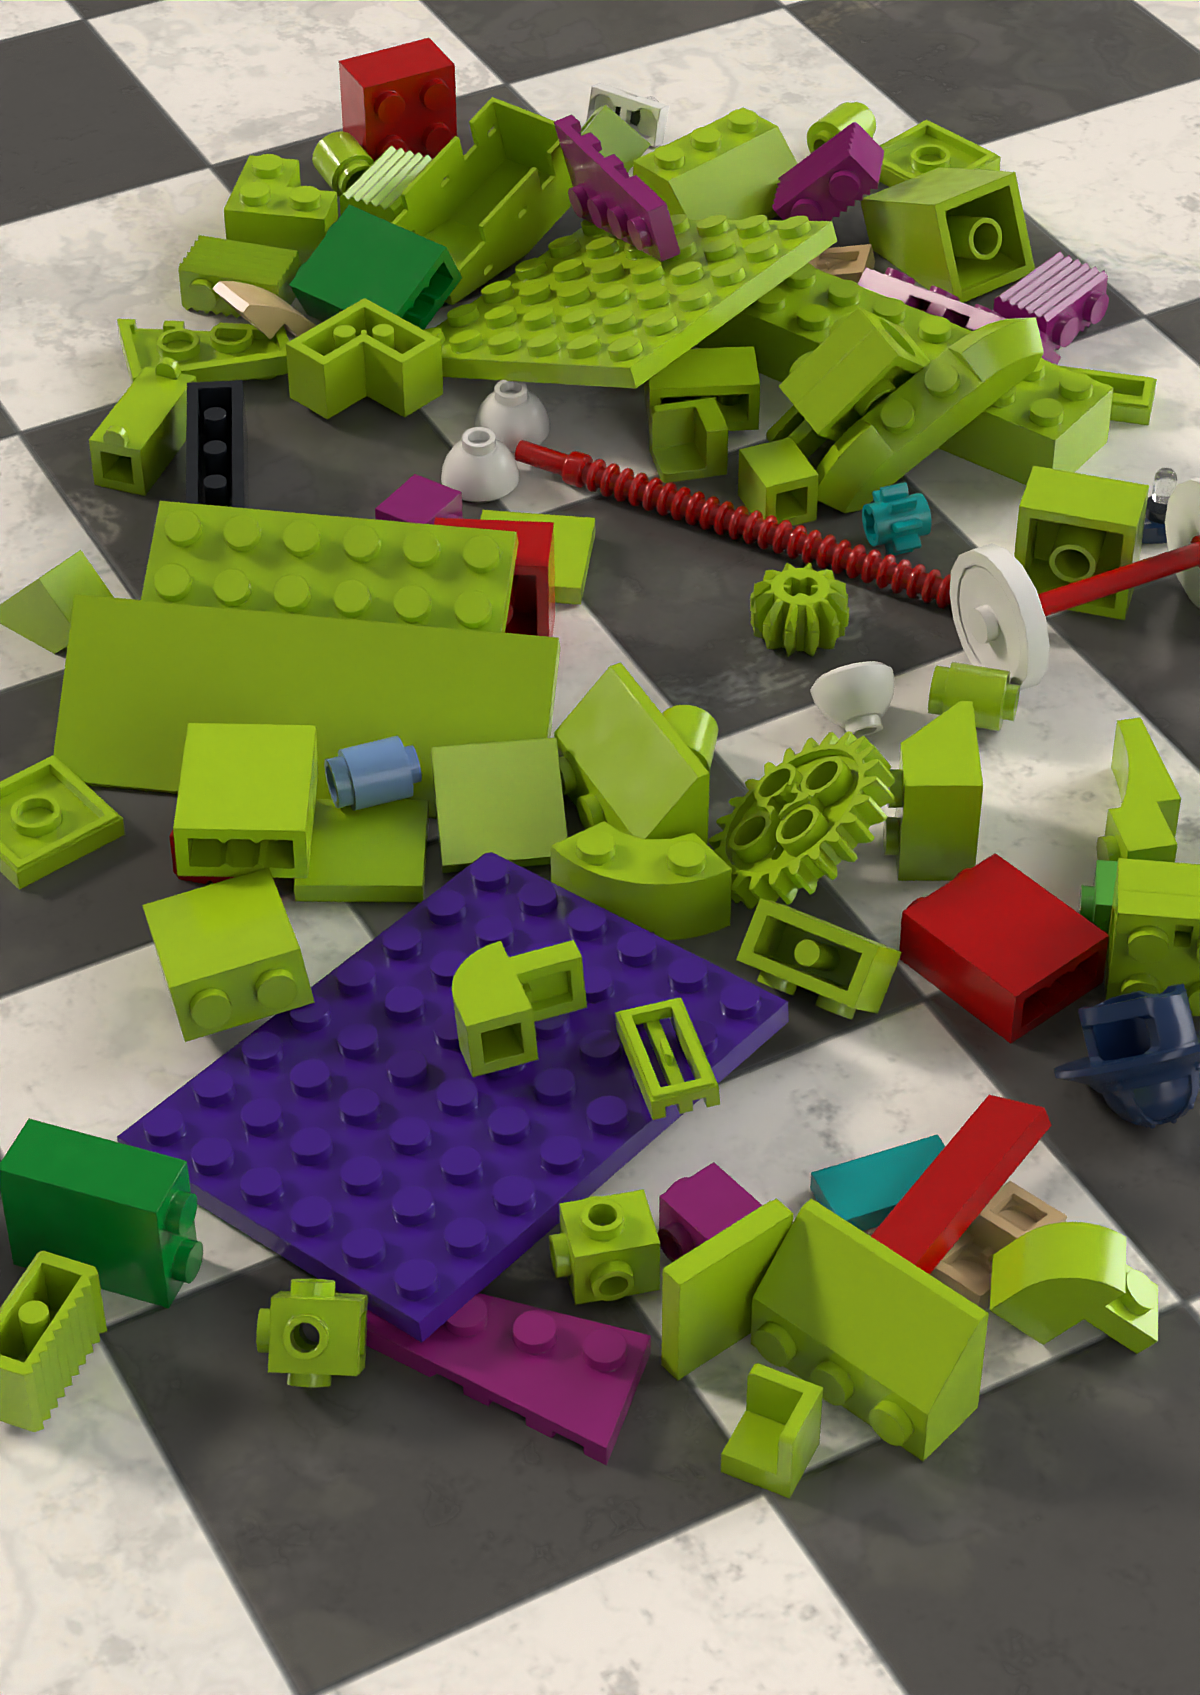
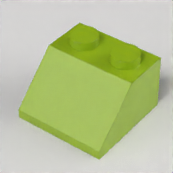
M959 701L901 742L899 769L889 770L896 779V782L888 788L894 795V800L888 803L887 806L888 808H896L895 817H887L883 823L884 855H895L898 881H952L960 871L976 865L983 779L973 701Z

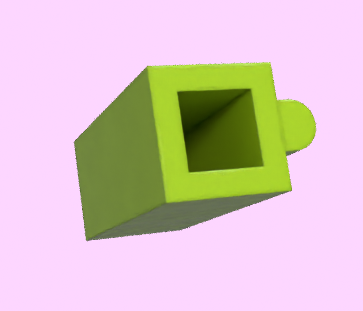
M169 357L163 358L156 368L144 367L89 439L94 485L146 496L186 441L187 383L196 382V376L182 374L179 364Z

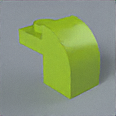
M574 940L508 957L502 942L498 941L477 950L459 966L452 981V995L459 1047L472 1077L539 1060L534 1022L587 1008L583 961Z
M1053 1223L1035 1228L1023 1234L993 1254L990 1311L1042 1345L1082 1320H1086L1136 1354L1158 1342V1285L1151 1281L1143 1272L1135 1270L1126 1264L1127 1237L1121 1233L1091 1223Z

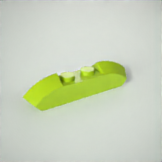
M1036 317L999 320L972 331L947 348L854 423L830 448L816 469V472L819 474L817 500L843 513L862 510L865 504L874 500L873 491L880 490V487L893 485L1032 373L1044 353Z

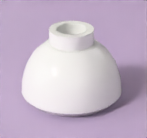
M499 381L494 387V392L490 393L480 404L474 420V428L484 427L492 430L496 435V439L501 441L511 453H515L516 447L521 440L539 445L550 433V421L545 406L535 394L528 391L525 382Z
M475 427L465 431L462 435V440L456 443L447 454L442 466L441 482L442 485L462 492V500L475 503L491 502L504 497L515 489L519 482L518 466L511 451L501 441L496 439V435L492 430L484 427Z
M876 661L845 665L820 676L811 687L810 692L814 703L828 720L844 727L846 732H852L856 738L861 736L867 737L881 731L883 728L880 718L889 708L894 695L895 681L893 669L884 663Z

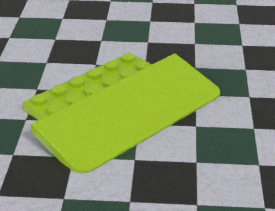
M160 501L141 600L74 594L54 755L86 785L178 794L188 723L316 725L318 753L316 799H332L326 780L325 759L337 757L338 750L398 736L404 747L414 746L422 774L421 782L413 783V796L400 800H428L429 818L437 819L431 747L551 737L561 649L558 637L505 633L519 543L517 532Z

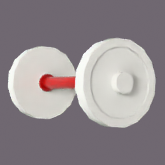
M1200 477L1178 484L1168 499L1165 518L1168 552L1040 594L1037 593L1023 565L1007 549L991 543L960 554L951 570L949 594L953 621L962 648L971 664L1010 671V684L1020 685V691L1038 685L1048 667L1050 645L1046 616L1175 573L1189 599L1200 609Z

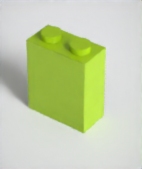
M188 723L173 826L178 876L237 877L269 867L273 878H308L318 783L316 725Z
M269 867L142 905L185 1042L315 1003L300 946Z

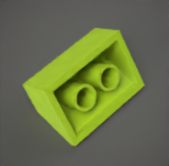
M742 107L634 160L633 176L637 175L667 204L670 216L685 214L688 219H704L713 215H726L727 220H743L751 216L765 215L770 220L778 216L772 207L774 204L773 200L776 198L774 194L777 193V183L780 182L778 178L798 163L779 127L758 116L754 111Z
M620 662L609 666L554 732V738L556 737L563 795L567 794L577 807L580 820L585 829L605 821L622 833L643 839H673L694 832L708 845L710 773L623 664Z
M811 1198L801 1207L752 1297L750 1344L757 1348L759 1353L771 1364L779 1367L783 1366L802 1380L823 1387V1399L835 1406L844 1407L872 1426L877 1435L885 1442L894 1446H901L921 1461H924L978 1408L989 1313Z

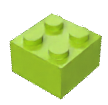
M1033 466L1019 505L1014 557L1023 565L1037 593L1040 594L1140 561L1149 485ZM1134 587L1067 610L1125 620Z

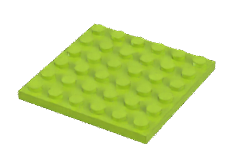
M685 214L672 215L670 217L681 254L661 262L584 219L581 222L582 228L575 233L555 239L549 243V250L538 258L528 259L519 263L515 267L516 273L503 281H497L485 286L481 290L482 296L470 304L453 308L447 313L445 321L436 327L424 329V331L441 339L443 377L636 389L836 243L837 237L833 222L809 221L807 216H795L778 221L768 220L765 215L751 216L743 220H727L726 215H713L704 219H688Z

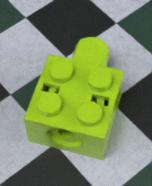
M860 307L854 312H848L837 319L829 330L830 335L814 351L807 352L799 357L791 366L790 375L779 385V388L792 402L793 406L767 431L766 439L772 442L791 437L806 458H809L827 439L837 441L854 423L931 362L903 327Z
M1118 858L1105 963V1001L1118 995L1136 991L1160 994L1170 985L1184 984L1192 1016H1200V864Z

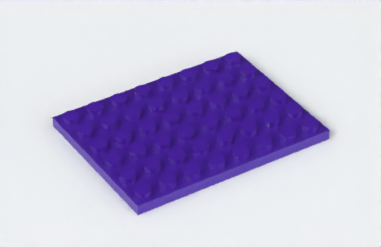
M493 852L485 853L314 984L311 990L315 1003L274 1015L118 1135L117 1141L122 1144L187 1161L191 1193L196 1194L198 1205L316 1278L334 1280L335 1289L340 1293L367 1295L368 1310L422 1343L560 1222L559 1203L588 1198L684 1114H679L677 1106L671 1105L665 1107L666 1117L652 1120L618 1035L615 1012L682 998L716 1081L719 1083L789 1022L788 1001ZM574 940L583 961L587 1008L534 1022L539 1060L472 1077L459 1047L452 995V981L459 966L477 950L498 941L502 942L508 957ZM670 1018L660 1019L659 1021L684 1081L695 1080ZM643 1023L636 1025L660 1087L668 1086ZM700 1099L693 1100V1105L697 1103Z

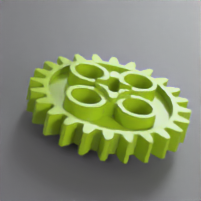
M847 731L839 739L833 732H829L820 745L811 737L806 741L802 751L798 754H795L791 748L786 749L783 762L778 766L767 762L764 765L765 775L760 780L748 779L745 782L749 790L745 796L729 800L728 803L734 810L731 814L717 819L716 823L723 831L709 838L708 843L715 849L713 851L732 868L731 899L736 904L742 901L748 909H752L758 904L760 898L776 902L780 896L788 905L793 902L798 889L802 887L811 895L816 890L818 879L823 875H826L831 880L837 878L836 865L842 860L855 862L858 859L857 854L853 850L858 843H868L874 840L875 837L868 829L870 826L879 824L887 819L888 816L880 807L894 800V795L888 788L896 782V779L889 772L891 769L889 762L865 736L857 739L852 732Z

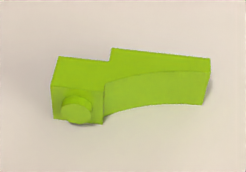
M1141 717L1117 720L1111 769L1117 781L1122 804L1119 808L1108 809L1105 836H1100L1097 839L1098 860L1118 861V858L1175 862L1178 845L1175 836L1181 797Z

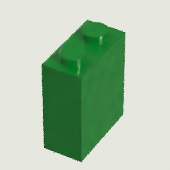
M349 204L339 219L329 227L326 236L309 259L299 267L296 276L289 286L306 314L321 322L366 298L424 330L461 281L462 276L447 247Z
M30 1118L27 1120L0 1162V1194L13 1265L27 1268L36 1254L44 1250L96 1267L102 1290L170 1308L183 1283L190 1284L196 1278L203 1258V1244L197 1241L194 1221L197 1211V1196L191 1193L187 1161Z

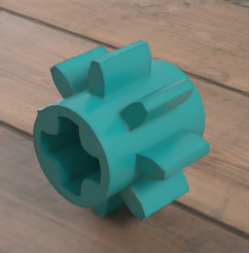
M906 482L880 487V490L873 491L874 502L865 504L862 510L863 528L869 543L872 546L885 544L886 555H899L921 548L922 545L919 537L929 535L932 527L931 512L922 493L909 495Z

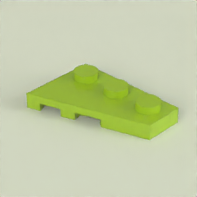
M117 319L119 339L131 384L145 366L156 368L158 363L165 357L174 359L179 364L182 374L196 376V382L249 379L267 380L277 375L288 374L286 343L289 342L284 325L270 340L252 324L219 323L211 331H194L185 329L184 321H164L163 329L137 328L136 319Z

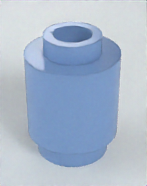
M398 736L338 750L337 757L325 759L324 762L328 788L336 808L351 806L352 810L356 811L413 796V783L421 782L422 780L420 762L414 746L404 747Z

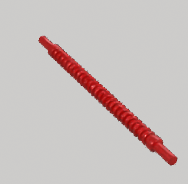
M521 440L516 447V461L561 475L566 484L578 488L586 485L590 492H596L600 488L603 496L609 497L614 493L616 500L620 502L629 498V503L632 506H638L643 502L645 510L651 511L657 507L659 515L662 516L667 515L671 511L674 520L679 521L685 516L686 522L689 525H695L700 521L702 529L709 530L714 526L715 532L719 535H723L728 530L731 539L736 540L743 535L746 544H752L758 540V545L761 549H767L770 545H773L774 553L781 554L787 550V554L791 559H796L801 554L803 562L806 564L812 563L816 559L817 565L821 569H825L831 564L832 570L836 574L846 569L847 576L851 579L861 574L862 581L866 584L876 579L877 586L881 589L891 584L894 593L898 594L903 589H906L909 598L913 599L918 594H921L924 603L929 604L933 599H936L938 607L942 609L949 604L951 605L949 594L951 574L941 578V573L938 569H933L928 574L923 564L916 565L914 569L911 568L908 559L901 560L899 564L896 563L895 556L892 554H888L882 559L880 551L877 549H873L867 554L866 548L862 544H858L852 549L851 543L847 539H843L837 544L834 535L829 534L822 539L819 530L815 529L807 534V529L804 525H798L795 529H792V524L789 520H784L778 524V520L774 515H769L764 520L761 511L755 510L749 515L746 506L741 505L734 510V505L731 501H725L720 505V501L716 496H711L706 501L703 492L698 491L691 496V491L688 487L684 486L677 491L675 483L668 482L663 486L662 480L658 477H654L649 482L647 474L641 472L634 477L632 469L626 468L620 472L619 465L615 463L610 464L606 468V463L603 459H597L593 462L590 455L579 451H573L568 455L525 440Z

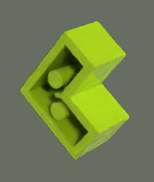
M274 154L249 155L224 207L227 240L297 250L300 257V266L309 259L326 236L329 227L338 220L337 192L318 190L313 186H301L299 160L284 159Z
M366 298L286 343L290 398L326 419L340 413L366 396L401 416L407 417L444 394L441 339Z

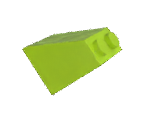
M939 167L866 196L860 201L869 243L872 244L873 251L928 290L931 286L939 287L960 299V302L964 303L1021 279L1035 269L1016 172Z

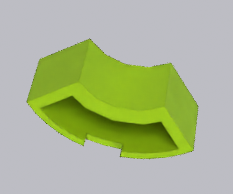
M603 821L551 845L552 883L647 931L654 932L655 935L667 941L702 936L730 926L732 868L694 832L673 839H643L622 833Z

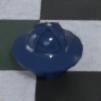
M1184 984L1170 985L1160 994L1136 991L1118 995L1095 1006H1085L1078 1009L1089 1056L1054 1068V1074L1057 1079L1089 1084L1098 1093L1103 1094L1108 1108L1119 1117L1146 1128L1154 1129L1156 1125L1168 1122L1174 1124L1178 1118L1183 1117L1190 1109L1194 1108V1103L1200 1090V1032L1195 1031Z

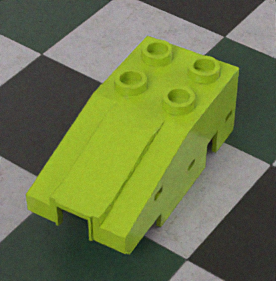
M494 97L469 121L474 145L463 155L460 139L455 136L403 190L401 197L404 210L392 221L397 226L447 247L462 276L461 281L445 301L451 305L456 304L527 255L571 207L568 190L573 186L554 121Z

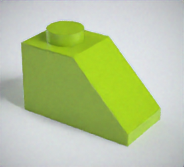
M79 550L1 603L0 624L55 654L68 646L74 594L103 597L114 596L84 553Z

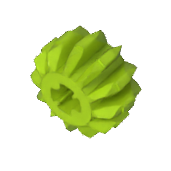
M786 563L782 572L766 570L763 580L754 583V591L750 596L751 625L754 636L765 639L767 649L785 648L788 657L795 651H804L813 657L817 647L834 649L837 638L845 636V630L849 624L850 608L848 607L849 596L846 592V583L834 580L832 570L826 569L818 572L813 570L811 563L807 564L804 568H795L791 564Z

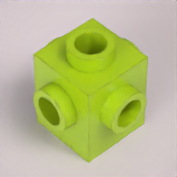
M644 1189L607 1196H592L583 1200L559 1203L560 1233L549 1235L550 1257L555 1277H568L575 1305L600 1300L613 1301L624 1296L660 1290V1240Z
M292 1279L291 1291L278 1292L271 1297L270 1308H260L256 1335L258 1353H269L268 1372L287 1373V1385L297 1387L331 1386L332 1375L358 1376L365 1369L367 1295L335 1293L334 1280ZM304 1323H309L318 1330L319 1342H313L305 1336L303 1331Z

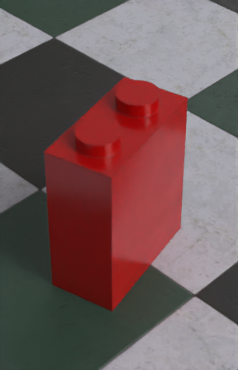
M994 853L974 867L963 869L952 881L926 897L917 898L902 911L899 951L902 952L900 956L902 962L1011 1044L1103 983L1109 935L998 854Z

